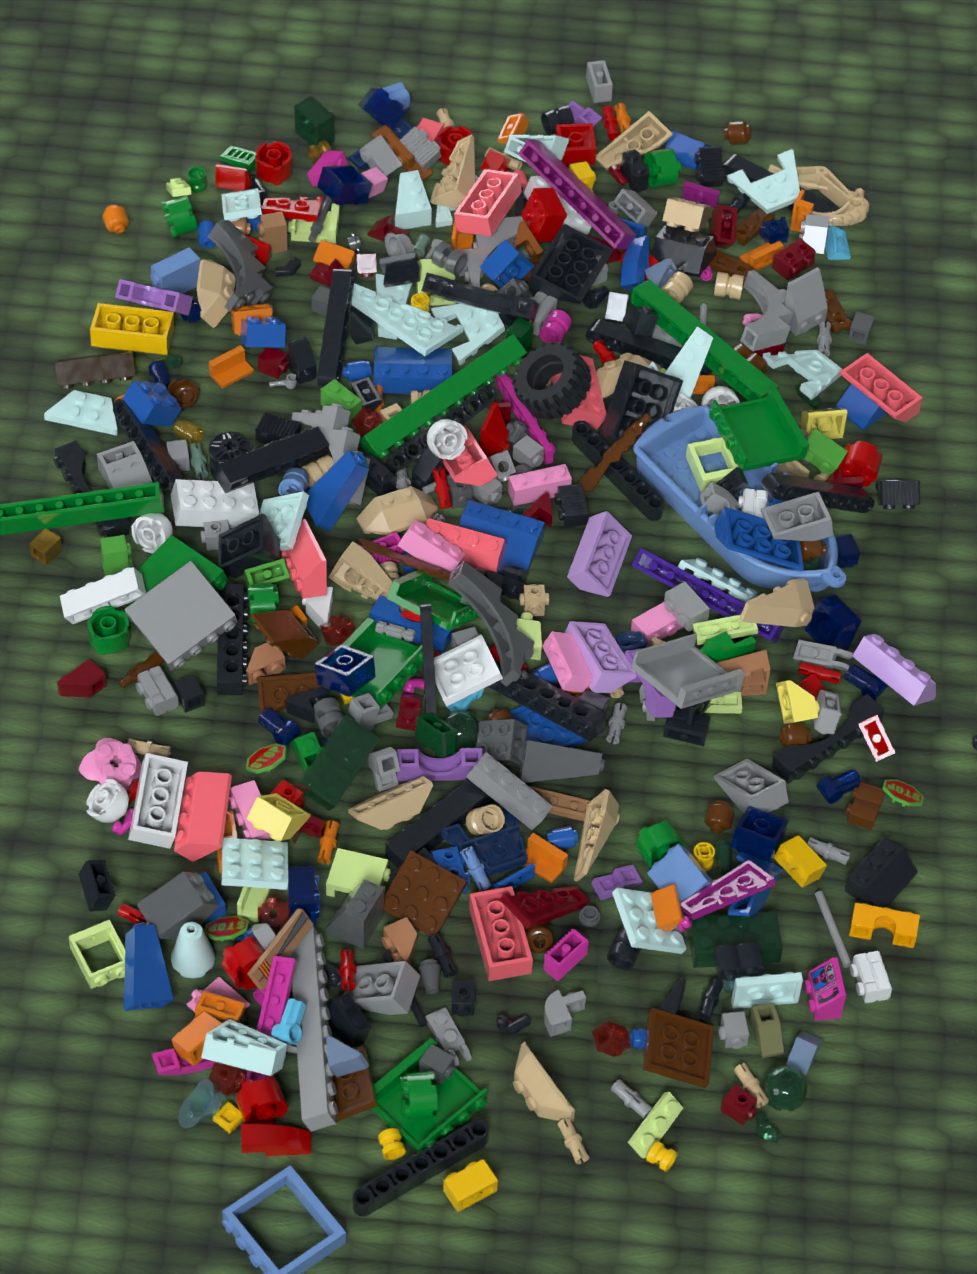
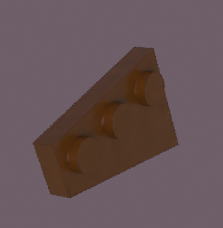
M306 673L257 677L260 717L263 718L286 709V698L321 688L320 674Z

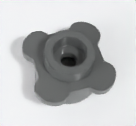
M352 231V236L347 237L350 248L361 253L359 248L362 246L359 235L355 236L354 231Z

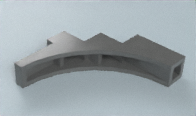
M229 220L217 222L208 237L225 255L236 278V291L224 307L231 312L236 308L240 309L245 303H252L253 305L266 303L271 297L269 293L273 287L263 279L264 275L262 273L266 267L256 259L257 255L255 254L259 247Z
M463 561L451 572L448 585L471 605L490 632L500 658L501 675L503 677L500 682L507 687L512 681L516 682L522 674L521 667L524 661L530 660L533 656L534 641L517 629L518 615L501 603L502 589Z

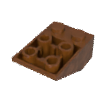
M290 610L252 613L250 615L255 621L254 626L257 630L266 635L264 638L266 642L272 647L276 646L281 652L286 651L292 658L297 657L303 660L320 644L301 618Z

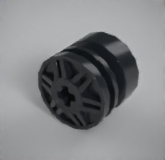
M223 432L211 440L209 445L210 472L216 481L217 479L213 474L220 461L224 459L230 460L240 453L251 452L250 442L245 436L236 432Z

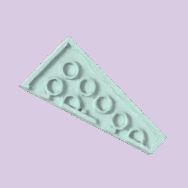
M354 284L351 305L424 356L463 333L464 326L451 325L447 319L441 318L439 320L433 318L429 312L406 303L400 305L393 302V298L388 296L382 298L377 296L375 291Z

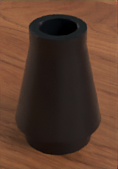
M602 285L599 288L588 291L583 299L584 305L589 309L598 308L605 297L609 295L608 288Z

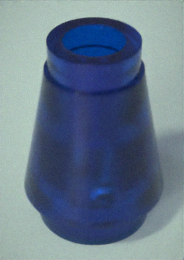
M161 360L152 362L149 365V374L156 383L160 382L168 389L170 378L167 365Z

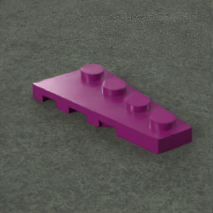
M747 860L680 903L681 911L695 920L772 887L776 883L771 875L752 861Z

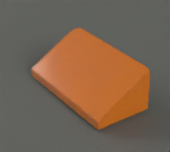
M524 113L508 116L497 140L499 143L507 144L510 135L525 134L529 121Z
M324 240L320 241L313 262H321L330 266L333 260L337 259L345 269L351 268L355 261V251Z
M674 884L651 893L657 927L671 932L683 920L677 888Z

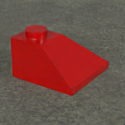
M493 402L481 428L480 448L486 457L506 450L510 452L511 448L509 433L497 402Z

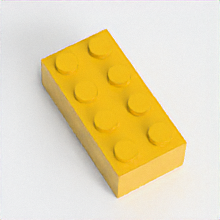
M98 303L90 328L91 346L168 355L174 332V312Z

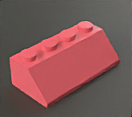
M868 353L840 371V375L894 419L907 422L920 413L923 397Z
M465 424L463 427L466 429L468 437L467 440L465 439L464 446L466 447L464 451L453 460L443 459V464L454 482L482 486L485 483L491 482L498 475Z
M427 518V528L436 534H440L445 540L458 546L465 552L460 563L465 561L474 569L480 567L499 573L507 547L505 539Z
M302 519L293 549L280 551V558H284L287 570H289L290 579L294 581L295 589L300 592L303 599L326 596V559L306 519Z
M197 772L185 779L175 836V852L194 862L222 847L232 775L227 773Z

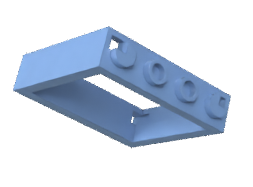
M291 1165L222 1211L223 1221L221 1223L225 1226L226 1232L232 1233L236 1237L235 1241L241 1250L245 1249L248 1252L252 1264L256 1268L259 1266L263 1274H302L346 1243V1232ZM284 1185H287L326 1232L328 1237L278 1270L237 1217Z

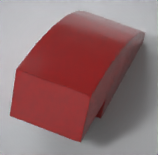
M241 1124L242 1153L265 1152V1157L311 1154L310 1131L272 1124Z

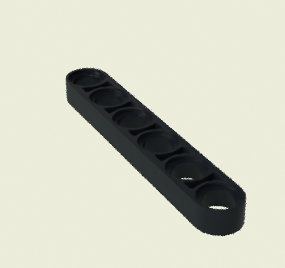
M420 604L425 714L434 713V715H437L431 604Z

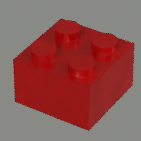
M593 124L556 125L555 135L569 139L561 162L565 166L586 161L588 165H595L597 149Z
M534 188L521 215L537 242L554 240L564 223L567 213L554 188Z

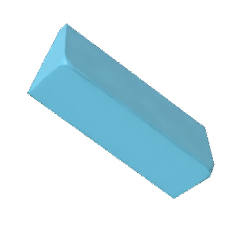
M829 226L825 243L828 259H850L851 255L845 230L836 226Z

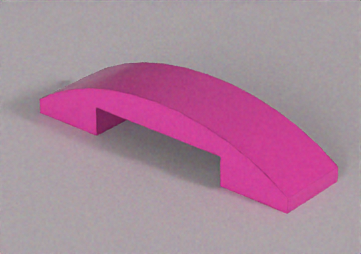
M174 1048L152 1053L158 1075L190 1074L223 1064L203 1058L198 1064L192 1066L177 1055Z

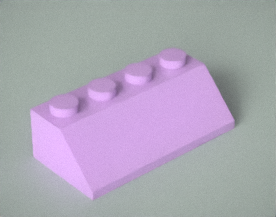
M608 511L589 517L567 578L580 590L606 597L611 595L632 535Z
M569 622L565 633L573 635L593 677L589 684L592 692L611 693L636 678V672L631 669V664L605 624Z
M871 634L863 637L852 657L915 706L935 699L936 683L930 679L929 674L916 668L915 664L901 656L896 648L887 645L881 636Z

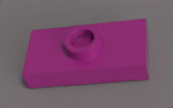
M685 181L682 198L716 208L719 205L720 191Z

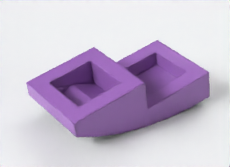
M573 100L567 105L572 111L574 124L592 123L594 128L602 120V117L588 107L585 110Z
M634 865L614 869L610 875L594 878L591 884L600 900L613 897L612 892L616 888L631 890L641 885L643 881Z

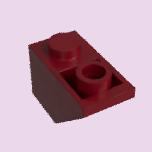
M89 659L79 664L73 671L63 675L57 681L58 694L64 697L91 698L107 686L106 674Z

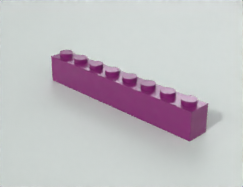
M528 139L518 155L554 188L614 249H627L636 237V234L541 141Z

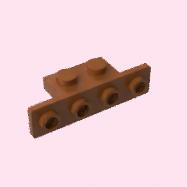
M386 125L372 133L374 139L382 135L407 172L418 170L422 182L433 175V171L430 168L425 171L414 160V155Z

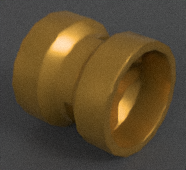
M325 140L319 142L318 145H311L307 148L309 158L314 164L326 150L331 151L330 145Z

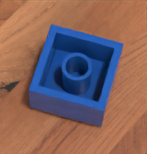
M507 240L499 244L497 249L480 266L490 279L501 288L512 278L522 280L535 267L520 250Z
M247 316L246 319H241L240 342L246 347L285 348L286 324L277 319V317H266L265 320H261L257 316Z
M133 381L122 398L141 423L147 425L170 427L182 409L177 400L166 390V386L160 382Z

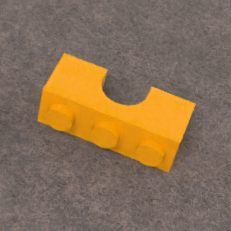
M855 903L849 936L871 940L873 930L883 927L891 931L893 945L914 948L920 915L908 911H896L887 907L871 906L866 903Z

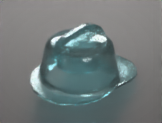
M209 1079L200 1081L180 1108L179 1124L183 1128H191L201 1118L215 1116L220 1109L225 1095L215 1089Z

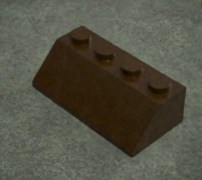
M131 351L53 361L56 382L58 386H62V389L73 388V384L81 383V386L93 385V381L100 380L101 384L111 383L113 378H120V381L132 380L131 376H136L133 353Z

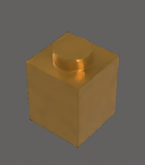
M46 528L29 543L31 556L46 566L62 551L60 536Z

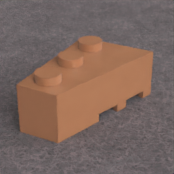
M767 650L717 663L727 672L741 669L746 673L741 690L737 691L741 692V696L766 694L770 675Z

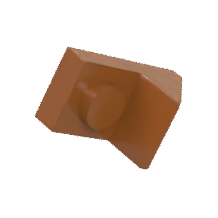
M522 220L517 229L514 246L519 249L525 245V250L530 257L532 256L534 259L540 258L543 250L524 220Z

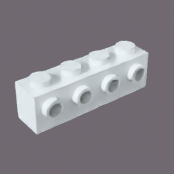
M134 567L125 568L120 573L107 575L102 580L87 583L84 587L69 590L66 594L61 595L60 600L64 618L72 624H76L89 619L92 613L100 607L112 606L117 608L138 600L146 594L142 574Z

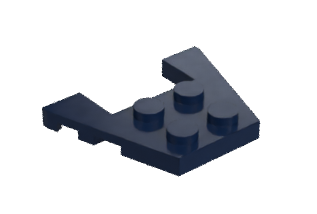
M502 809L505 817L502 830L469 840L458 823L443 828L441 836L454 847L457 846L460 852L467 847L473 846L480 863L484 865L485 873L489 876L527 863L528 856L523 837L520 836L519 822L506 809Z

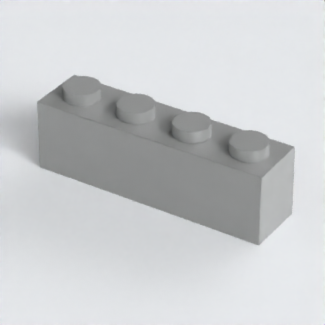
M487 752L466 775L471 782L531 830L543 821L553 807Z

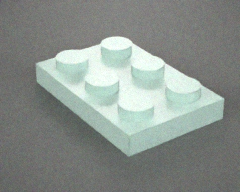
M258 189L221 194L224 220L237 221L244 217L251 219L262 215Z
M801 972L735 978L731 999L732 1009L749 1008L774 1003V1005L798 1003L803 982Z

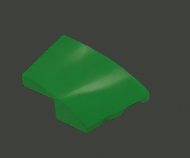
M725 631L708 639L700 651L715 663L752 654L756 641L753 636H750L734 644Z

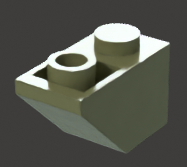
M774 1003L752 1007L749 1021L761 1057L767 1058L784 1054L781 1026Z

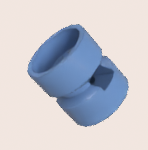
M300 468L289 469L279 485L280 496L305 492L309 484L307 473Z

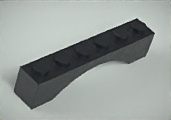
M426 273L421 290L429 296L513 318L520 317L533 323L539 308V304L535 300L485 290L431 273Z
M74 440L54 448V464L62 470L64 480L66 482L69 481L71 484L72 493L92 492L83 478L86 467L85 453L78 442ZM127 518L95 522L101 537L129 535V522Z
M866 694L852 704L847 721L836 733L813 744L787 746L774 755L772 768L788 784L794 780H799L810 769H816L825 759H831L840 749H846L852 741L864 737L858 723L878 714L882 723L884 709Z

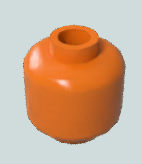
M119 205L108 206L102 215L107 230L116 234L123 233L130 223L125 209Z

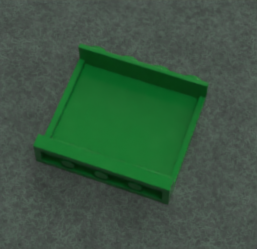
M777 388L769 389L766 398L721 407L716 400H713L709 410V417L715 423L719 435L724 439L726 448L733 455L734 462L742 471L763 468L774 463L782 464L805 459L810 445Z
M172 535L137 570L142 574L146 593L190 561H192L216 592L225 587L228 579L224 570ZM132 601V602L127 603V604H125V605H126V606H128L129 604L131 605V604L134 603L135 601Z
M419 570L393 580L387 596L388 600L419 616L420 604H431L432 622L448 631L479 618V615L470 604L460 603L461 595L432 581L433 575Z
M367 618L319 668V674L322 684L354 698L370 693L380 706V709H382L423 665L422 645L417 647L401 639L387 636L386 633L379 634L375 631V620Z
M432 1038L427 1040L374 1084L378 1106L371 1109L388 1126L399 1129L401 1138L417 1153L453 1133L454 1128L460 1123H466L474 1111L481 1110L487 1103L488 1090L484 1088L480 1091L456 1068L453 1076L450 1079H446L442 1085L436 1081L432 1082V1085H436L438 1111H435L437 1117L409 1120L408 1117L405 1118L401 1106V1100L405 1099V1095L400 1088V1077H404L405 1074L420 1073L419 1060L431 1044L437 1047V1042Z

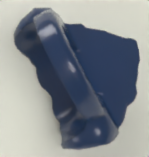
M640 631L618 634L616 637V642L621 650L644 649L648 644L644 633Z

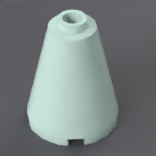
M195 922L185 923L181 927L171 954L174 970L176 969L181 976L186 978H198L206 975V972L210 968L212 969L215 963L214 949L202 927Z

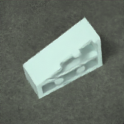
M510 135L504 152L524 161L518 153L528 139L539 140L561 161L569 139L557 135Z
M419 171L400 173L395 226L401 229L431 225L432 209Z
M229 1019L206 1034L201 1058L272 1076L283 1068L287 1044Z

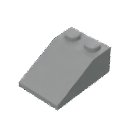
M819 268L788 283L785 306L794 312L789 326L791 327L790 331L795 336L805 333L812 327L826 321L828 307Z
M819 492L761 508V513L773 539L817 541L833 536L832 519Z
M748 758L714 775V780L736 806L754 820L763 817L773 810L779 809L789 802L785 780Z
M406 961L356 966V988L353 991H349V984H347V991L344 992V995L349 994L360 1010L387 1015L408 1013L420 975Z

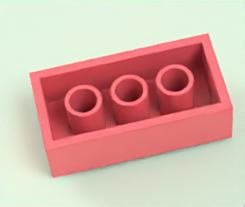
M484 169L454 213L458 232L492 237L522 192L519 175L517 173Z
M581 356L590 368L592 380L589 383L591 387L586 393V399L580 402L581 405L578 408H574L569 415H563L561 420L563 424L571 426L576 421L583 420L597 430L605 419L606 409L593 359ZM562 372L551 377L553 385L559 380Z
M512 886L469 894V911L488 981L532 974L533 959L523 924L500 901L504 893H510L511 896L515 895Z

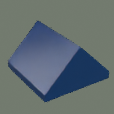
M672 131L673 136L668 139L665 149H674L676 159L682 166L696 170L698 164H695V153H697L699 147H711V145Z
M853 384L849 386L835 406V408L846 409V418L862 431L888 414Z

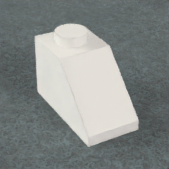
M327 587L326 596L302 599V605H306V614L323 632H328L333 602V587Z

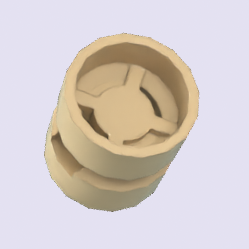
M675 272L661 289L677 303L681 304L684 297L693 289V282L686 274Z
M718 272L714 296L725 297L729 295L732 299L740 300L744 276L734 274L730 277L728 273Z
M329 455L319 458L316 463L311 462L302 467L309 476L308 486L310 488L334 465L333 459Z
M487 805L472 809L467 814L466 825L472 834L481 836L499 831L504 825L505 817L503 811L498 806Z

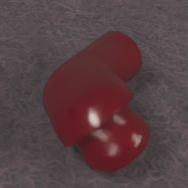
M614 164L609 167L608 172L623 187L628 180L620 172L621 167L618 164Z

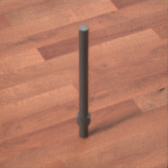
M344 171L331 185L317 222H313L311 226V233L308 238L310 242H315L317 236L322 232L323 222L344 176Z

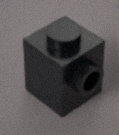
M194 675L174 682L178 701L185 713L204 706V693Z
M452 980L451 1015L461 1017L474 1015L475 981Z

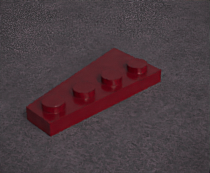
M576 886L553 888L552 892L544 891V889L536 890L532 894H527L524 891L518 892L517 895L513 896L510 893H504L500 898V901L527 929L583 909L590 902Z

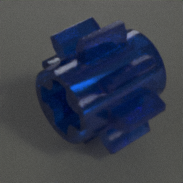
M192 299L189 316L180 314L184 321L188 320L189 323H194L200 320L199 315L202 310L199 302H193Z

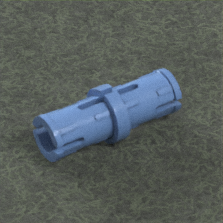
M473 846L465 848L460 853L467 864L469 875H472L479 891L489 888L492 884Z

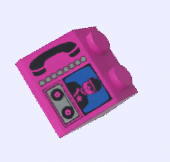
M837 957L810 970L807 980H804V991L806 994H809L810 998L808 1000V1009L810 1013H813L815 1021L841 1018L846 993Z

